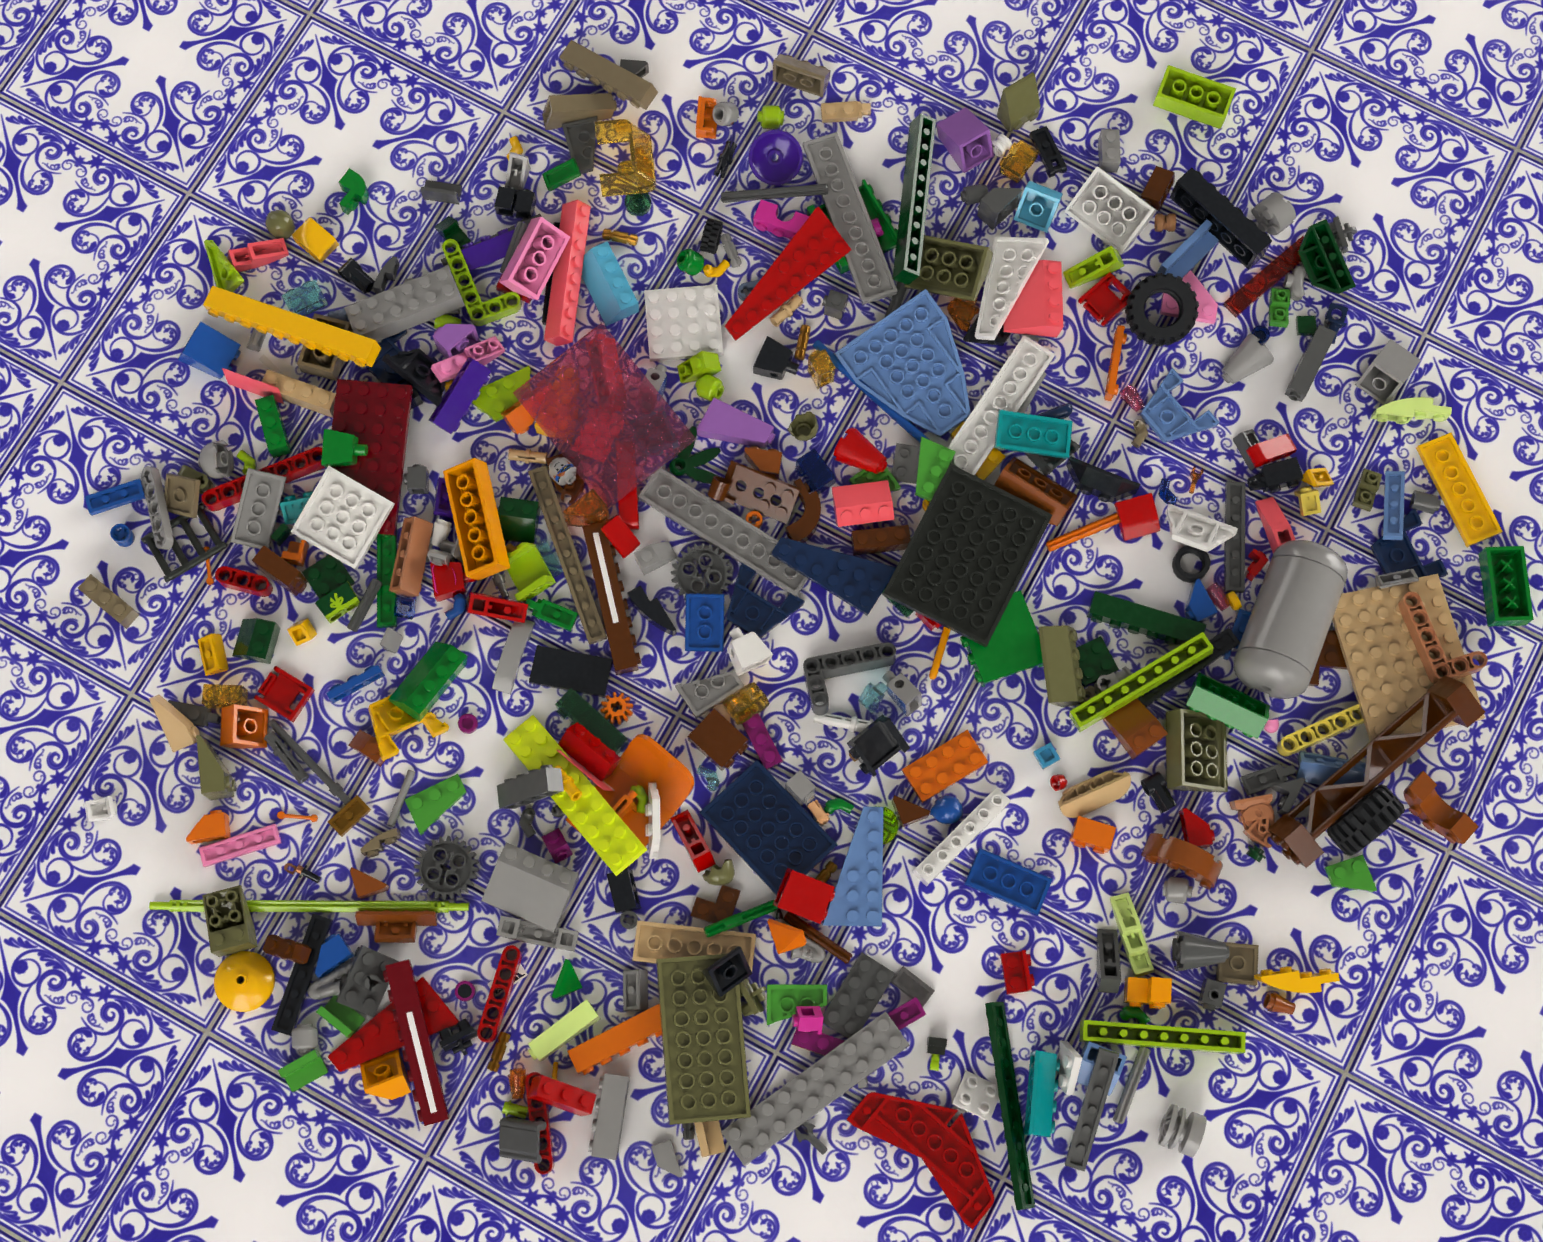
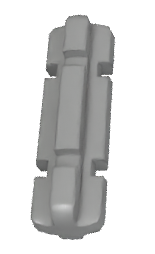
M729 233L723 234L720 240L724 245L723 247L728 259H731V266L733 268L739 267L742 262L740 257H737L738 252L733 241L731 242L732 238Z

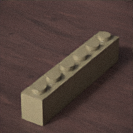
M572 40L559 57L564 63L563 67L568 71H576V74L581 78L585 79L587 77L594 85L603 86V89L610 94L612 92L616 93L617 97L623 101L629 100L636 108L641 107L647 110L658 94L652 83Z

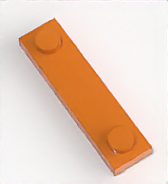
M1121 325L1117 326L1114 334L1104 399L1107 401H1111L1114 395L1117 396L1119 384H1116L1122 344H1125L1127 333H1124L1125 326Z

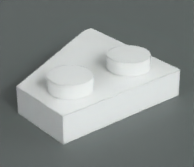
M1060 1041L1058 1086L1066 1095H1074L1082 1057L1068 1041Z

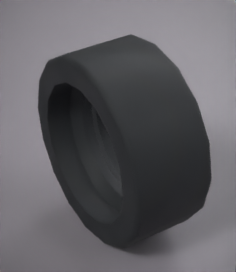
M1186 545L1179 549L1174 556L1172 568L1177 578L1183 582L1193 583L1197 579L1201 580L1206 575L1211 562L1207 552ZM1185 554H1195L1202 561L1200 572L1189 574L1181 568L1180 560Z

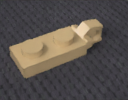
M860 101L821 103L820 106L822 123L858 121L863 115H871V104L861 103Z

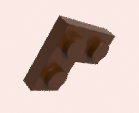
M722 885L716 903L696 897L690 916L711 924L730 917L734 913L741 891Z

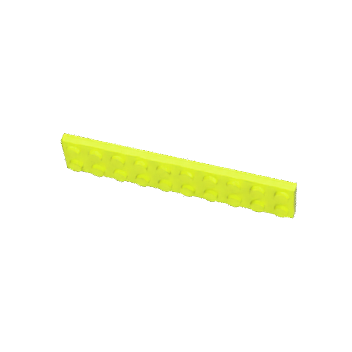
M534 715L530 716L503 739L529 771L541 769L543 765H553V768L560 765L565 773L574 779V784L582 792L580 799L576 801L571 800L565 790L550 797L616 876L647 851L646 847L586 776L557 751L561 750L568 756Z

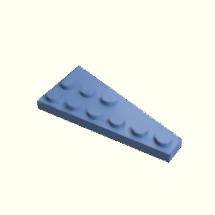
M863 807L834 890L835 896L829 904L828 913L822 926L882 927L883 807Z

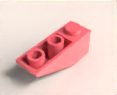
M1274 497L1255 501L1273 553L1282 544L1295 540L1292 528Z

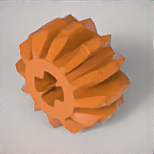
M613 692V698L606 695L608 702L602 701L601 705L604 708L600 710L601 713L605 714L604 720L610 719V724L612 725L615 720H617L618 725H621V719L628 722L626 715H633V712L629 710L633 708V704L629 703L630 697L624 698V693L622 692L619 697H617L616 692ZM620 705L621 710L618 709L617 712H614L613 707Z

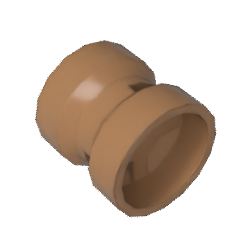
M1156 213L1154 222L1155 232H1162L1163 230L1174 232L1176 228L1175 213H1169L1168 215Z

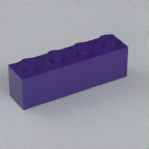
M506 228L498 231V236L491 238L488 235L480 238L481 242L474 245L473 242L463 245L464 249L461 252L469 271L504 258L515 229L508 231Z
M468 357L443 396L441 404L436 407L429 418V421L447 433L452 434L456 432L460 426V420L470 411V404L479 397L481 392L479 390L482 385L489 381L491 370L475 359Z

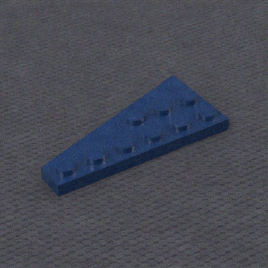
M783 537L780 538L770 554L866 616L870 613L896 569L894 566Z

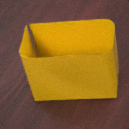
M311 217L292 234L294 241L319 263H322L339 246L337 240Z

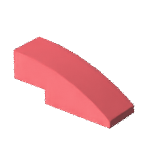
M284 238L247 243L245 248L229 250L227 258L238 272H242L280 260L288 256L289 253Z

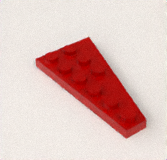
M424 977L420 978L416 985L429 1036L439 1033L445 1028L456 1026L459 1020ZM394 1002L390 1003L327 1056L339 1072L346 1071L386 1053L405 1047L404 1041H399L397 1030H400L399 1021L395 1022L392 1010H396Z

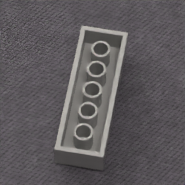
M447 265L346 306L344 309L354 333L378 342L462 308L465 304Z

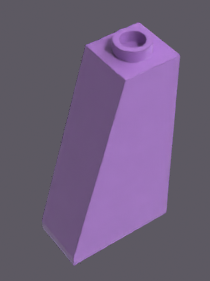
M713 398L697 427V435L700 437L747 446H757L764 449L768 444H772L776 435L774 434V426L716 398Z

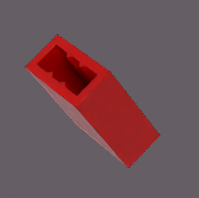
M787 868L773 905L821 924V921H824L827 916V906L835 896V887Z

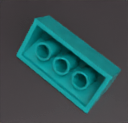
M1038 1050L1030 1053L1024 1135L1048 1138L1051 1137V1133L1054 1134L1055 1121H1052V1114L1056 1113L1057 1108L1054 1092L1058 1091V1080H1055L1056 1071L1059 1072L1060 1059H1057V1054Z

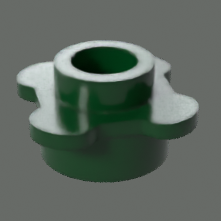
M1256 845L1253 848L1248 846L1247 855L1258 862L1262 858H1266L1263 855L1265 851Z

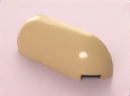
M1113 770L1103 772L1063 791V796L1058 801L1059 808L1062 814L1068 818L1083 816L1124 796L1130 788L1131 776L1125 771L1123 773H1113Z

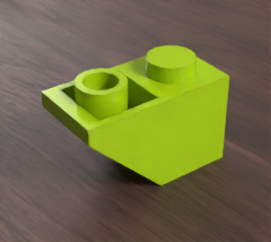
M706 351L697 353L677 366L681 383L697 381L705 374L713 376L722 371L718 354Z

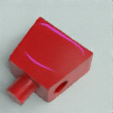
M430 562L434 597L437 602L453 598L458 593L465 594L467 592L466 583L476 582V580L466 577L461 562H449V565L443 564L442 566Z

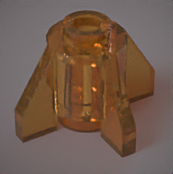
M954 298V300L949 302L947 306L948 313L961 330L968 332L971 324L968 321H972L975 314L980 312L979 308L973 307L976 305L977 298L975 302Z

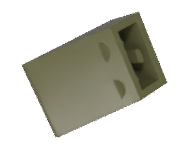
M242 885L202 895L212 954L222 957L258 947L255 927Z

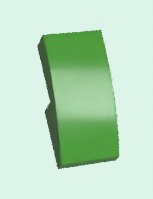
M1271 288L1269 326L1287 328L1289 324L1288 309L1290 306L1289 289Z

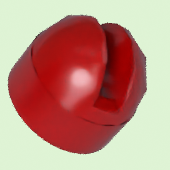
M1062 774L1054 775L1050 779L1051 787L1055 791L1064 789L1068 783Z

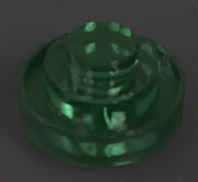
M634 189L625 197V208L631 215L643 216L649 212L652 206L651 197L645 190Z

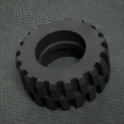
M1156 273L1154 276L1150 275L1140 281L1131 291L1127 299V306L1125 307L1126 322L1130 325L1131 332L1137 335L1136 338L1140 341L1144 340L1149 345L1168 346L1180 341L1194 327L1195 321L1198 318L1199 312H1197V308L1199 307V302L1196 301L1195 297L1197 295L1195 291L1191 290V285L1188 282L1182 281L1183 278L1179 276L1174 277L1171 273L1166 275ZM1156 293H1166L1176 300L1179 306V315L1173 324L1166 327H1158L1149 322L1145 316L1144 307L1150 296Z
M1381 784L1371 790L1327 829V834L1345 855L1352 856L1388 829L1404 813V805L1387 786Z

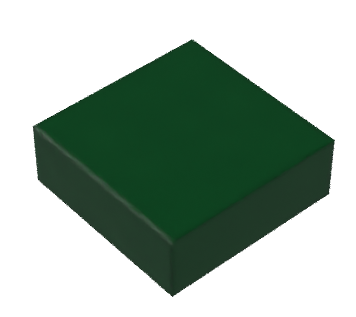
M1297 316V335H1313L1317 329L1316 316Z
M282 523L271 535L274 543L281 546L291 534V530Z

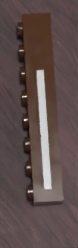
M605 522L582 526L615 672L616 675L639 670L638 664H641L639 652L635 653L633 647L637 646L635 634H630L629 628H632L633 625L631 617H627L625 610L629 609L627 599H622L621 592H624L622 580L618 581L617 574H620L618 562L614 563L613 556H616L615 547L610 545L608 538L600 529Z

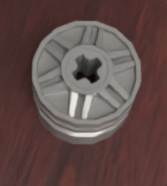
M1171 1104L1160 1125L1158 1145L1164 1147L1168 1143V1149H1173L1177 1142H1179V1153L1194 1157L1203 1139L1207 1122L1206 1116L1191 1112L1186 1119V1109L1181 1108L1178 1111V1106Z

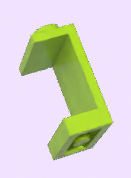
M523 542L517 546L515 551L507 553L510 568L507 571L518 590V593L514 595L517 602L526 603L527 598L533 599L556 583L535 544Z

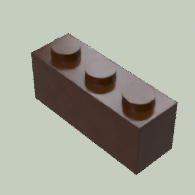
M909 525L856 530L851 533L853 556L906 550L911 540Z

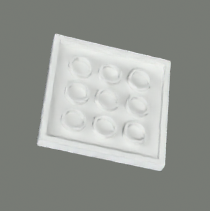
M717 285L644 290L650 362L689 359L701 351L724 356Z
M328 466L290 532L357 570L395 503Z

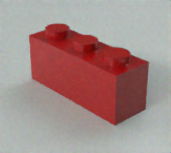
M578 722L566 729L558 743L567 754L601 782L613 774L621 760V757L615 751L607 747L599 738L595 737Z
M540 1075L533 1077L527 1097L579 1116H586L592 1113L597 1094Z

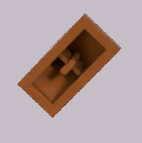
M351 867L350 873L357 897L361 900L389 890L390 887L387 884Z

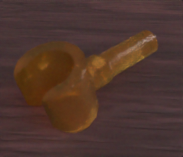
M1196 466L1193 467L1190 473L1192 483L1189 493H1194L1196 483L1204 472L1203 468L1200 474H1197L1195 472Z

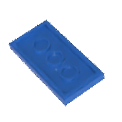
M979 848L964 885L1038 916L1053 879Z

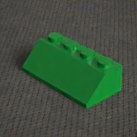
M435 642L390 696L388 701L421 722L467 665V655L450 644Z

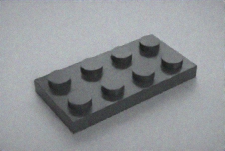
M862 952L824 1012L823 1024L845 1038H850L863 1028L896 973Z

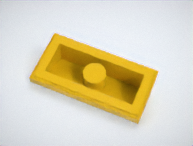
M210 633L198 639L205 676L229 670L221 634Z

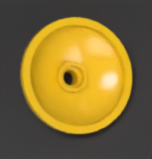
M241 951L228 956L219 965L214 977V989L220 1002L227 1008L238 1012H248L261 1007L270 998L275 985V974L269 961L262 955L251 951ZM243 976L244 982L239 984L238 979Z

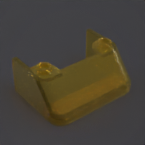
M625 119L594 122L597 145L630 142L631 160L619 163L617 167L618 173L599 174L602 197L653 191L656 188L650 135Z

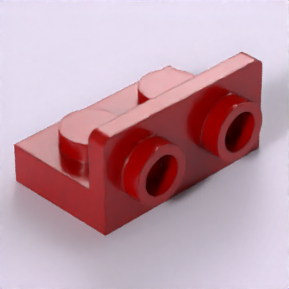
M1026 950L1000 954L1006 994L1031 991L1032 986H1035L1033 974L1029 972V966H1031L1030 954H1027Z

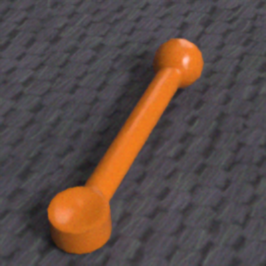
M208 546L204 547L205 552L210 549ZM207 559L208 578L206 583L212 585L214 579L211 576L210 559Z
M283 811L277 813V817L281 820L284 818L306 819L312 822L318 820V816L315 814L305 816L285 814Z

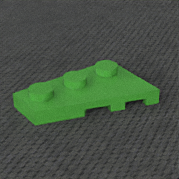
M767 984V1025L791 1018L792 1015H795L796 1006H820V1008L827 1006V984Z

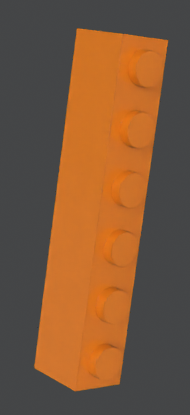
M660 1004L568 1050L567 1052L577 1073L589 1074L595 1070L594 1066L600 1063L604 1066L613 1061V1056L619 1054L621 1057L629 1053L632 1046L637 1044L640 1047L649 1042L648 1038L654 1035L656 1038L662 1036Z

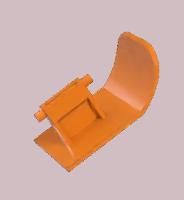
M638 734L620 756L621 760L613 774L604 780L615 791L603 790L598 785L595 788L646 847L649 844V836H645V825L649 824V818L645 816V813L636 812L638 804L636 796L638 794L633 790L630 791L631 786H642L648 796V783L657 784L656 789H658L660 796V829H662L692 791L694 779L690 771L648 735ZM567 817L565 820L577 830V828Z

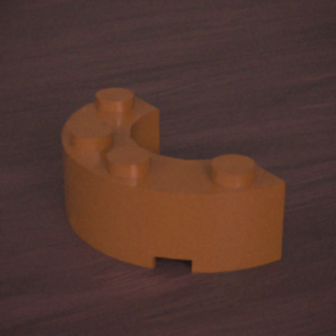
M1421 771L1404 790L1405 800L1410 806L1409 811L1423 820L1422 824L1427 829H1433L1452 844L1456 842L1464 844L1479 826L1466 813L1455 810L1443 801L1435 790L1437 784L1424 771Z
M1151 833L1141 853V856L1145 857L1147 862L1167 864L1168 867L1175 870L1179 868L1185 871L1186 875L1200 882V886L1206 889L1215 887L1223 867L1220 860L1217 862L1213 860L1215 856L1198 846L1172 836L1169 839L1162 838L1163 834Z

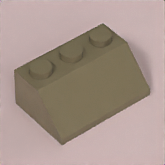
M779 54L773 61L772 81L823 97L830 80L831 70L824 66L813 65L805 60L795 59L790 55Z

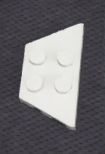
M1168 504L1167 515L1172 540L1209 552L1237 534L1238 528Z
M648 783V804L645 805V816L649 818V824L645 825V836H649V859H657V851H659L661 840L660 796L658 789H656V783Z

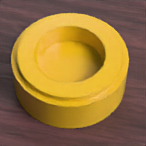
M1234 591L1226 594V599L1233 610L1236 611L1242 608L1241 602Z

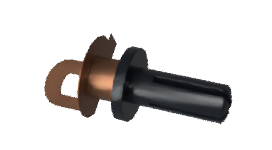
M287 863L284 866V870L292 875L295 872L300 874L299 878L303 875L316 883L321 879L320 876L307 870V865L302 867L299 863L296 867L291 863ZM288 866L293 867V868H294V871H293V872L289 871V870L287 869Z

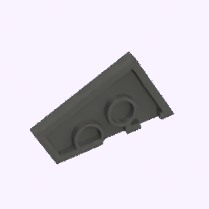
M597 116L562 124L570 157L576 160L581 174L592 172L594 168Z

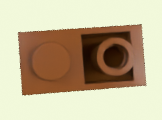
M757 446L745 447L744 457L755 470L779 479L782 452H779L777 449L763 450Z

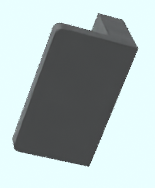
M426 180L425 186L421 187L420 191L423 200L459 205L462 185Z

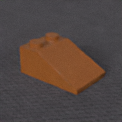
M1138 699L1103 718L1132 760L1164 739L1168 734L1157 718Z

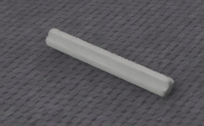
M1141 1046L1138 1050L1113 1117V1121L1123 1124L1151 1052L1146 1047Z

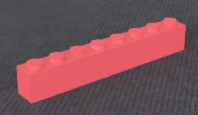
M578 199L562 205L559 229L570 236V239L553 270L544 335L545 341L556 346L573 342L591 206Z

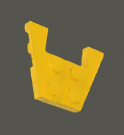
M390 696L370 704L368 708L383 761L399 753V749L391 739V736L420 723L425 725L433 738L447 732L449 726L445 722L442 723L436 719V715L432 712H428L421 722L417 721L388 701Z

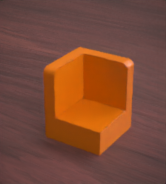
M301 540V543L290 541L288 550L282 552L281 558L289 564L303 567L309 548L308 543L305 540Z

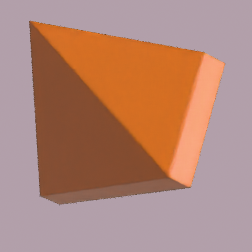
M770 918L767 922L778 954L806 945L807 941L803 930Z

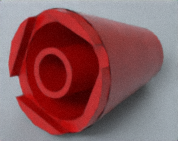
M849 428L845 432L847 436L839 439L833 454L836 457L834 460L875 474L886 469L887 458L856 428Z

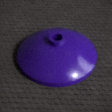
M769 130L760 134L753 141L748 159L753 174L760 181L769 185H783L790 182L799 173L803 162V153L799 142L794 136L782 130ZM773 154L778 155L776 161H773L771 158Z

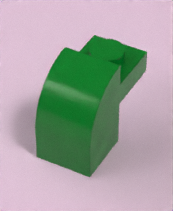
M349 168L339 181L341 190L347 193L339 204L342 211L347 215L357 208L359 202L366 205L369 198L364 179Z

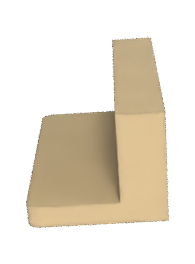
M719 1120L694 1123L702 1158L726 1151Z

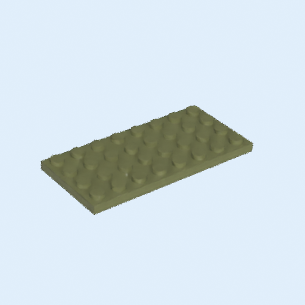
M725 954L656 959L669 1125L751 1117L740 986L738 984L722 997H719L702 973L703 970Z

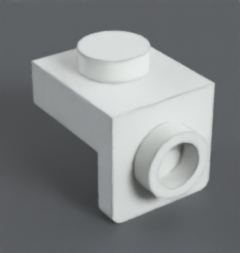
M112 795L107 796L106 799L85 801L84 803L87 822L112 819L115 812H117L116 801H113Z

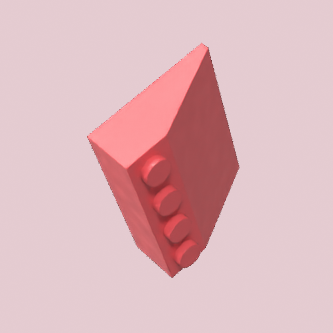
M1038 261L1003 324V332L1057 338L1063 329L1062 265L1060 261Z

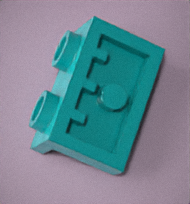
M314 491L304 492L301 497H295V495L284 497V500L280 502L285 525L296 523Z

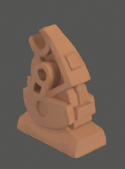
M1272 794L1229 802L1231 810L1238 811V820L1245 829L1243 833L1252 842L1266 848H1271L1272 845L1267 842V838L1272 835L1268 827L1275 823L1274 810L1270 805L1273 800Z

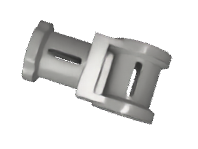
M1125 666L1117 673L1113 672L1109 675L1100 676L1094 684L1095 694L1098 695L1130 676L1132 673L1129 668Z

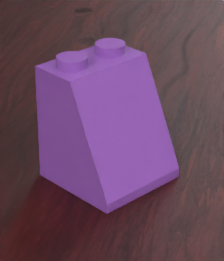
M967 107L936 124L938 138L963 173L994 156L990 129Z

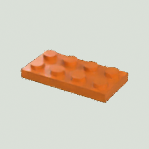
M966 730L906 766L901 771L920 801L924 803L988 764V761L969 731Z

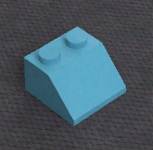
M1029 181L1013 220L1047 233L1063 193Z

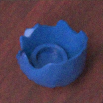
M944 795L935 801L930 815L934 816L942 824L957 823L963 816V807L956 797Z

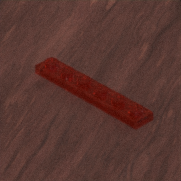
M1304 236L1298 239L1224 302L1223 305L1235 318L1301 263L1297 252Z

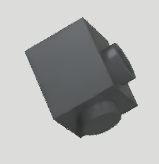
M830 290L829 295H825L822 306H825L824 315L841 320L847 306L848 295Z
M415 464L413 467H407V473H404V483L407 485L409 494H429V471L426 466Z
M1211 979L1203 980L1198 1004L1203 1005V1009L1209 1011L1221 1008L1227 984Z

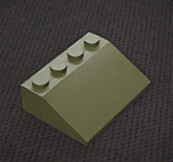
M924 235L920 276L909 285L905 284V288L919 291L926 289L929 293L975 302L988 274L993 252L989 247Z
M1179 708L1166 712V732L1168 733L1166 735L1167 789L1228 792L1225 724L1219 720L1209 719L1206 714L1200 711L1195 712Z

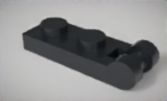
M1047 126L1030 132L1029 136L1046 168L1048 177H1053L1058 172H1066V164ZM1056 161L1057 165L1053 167L1052 163Z

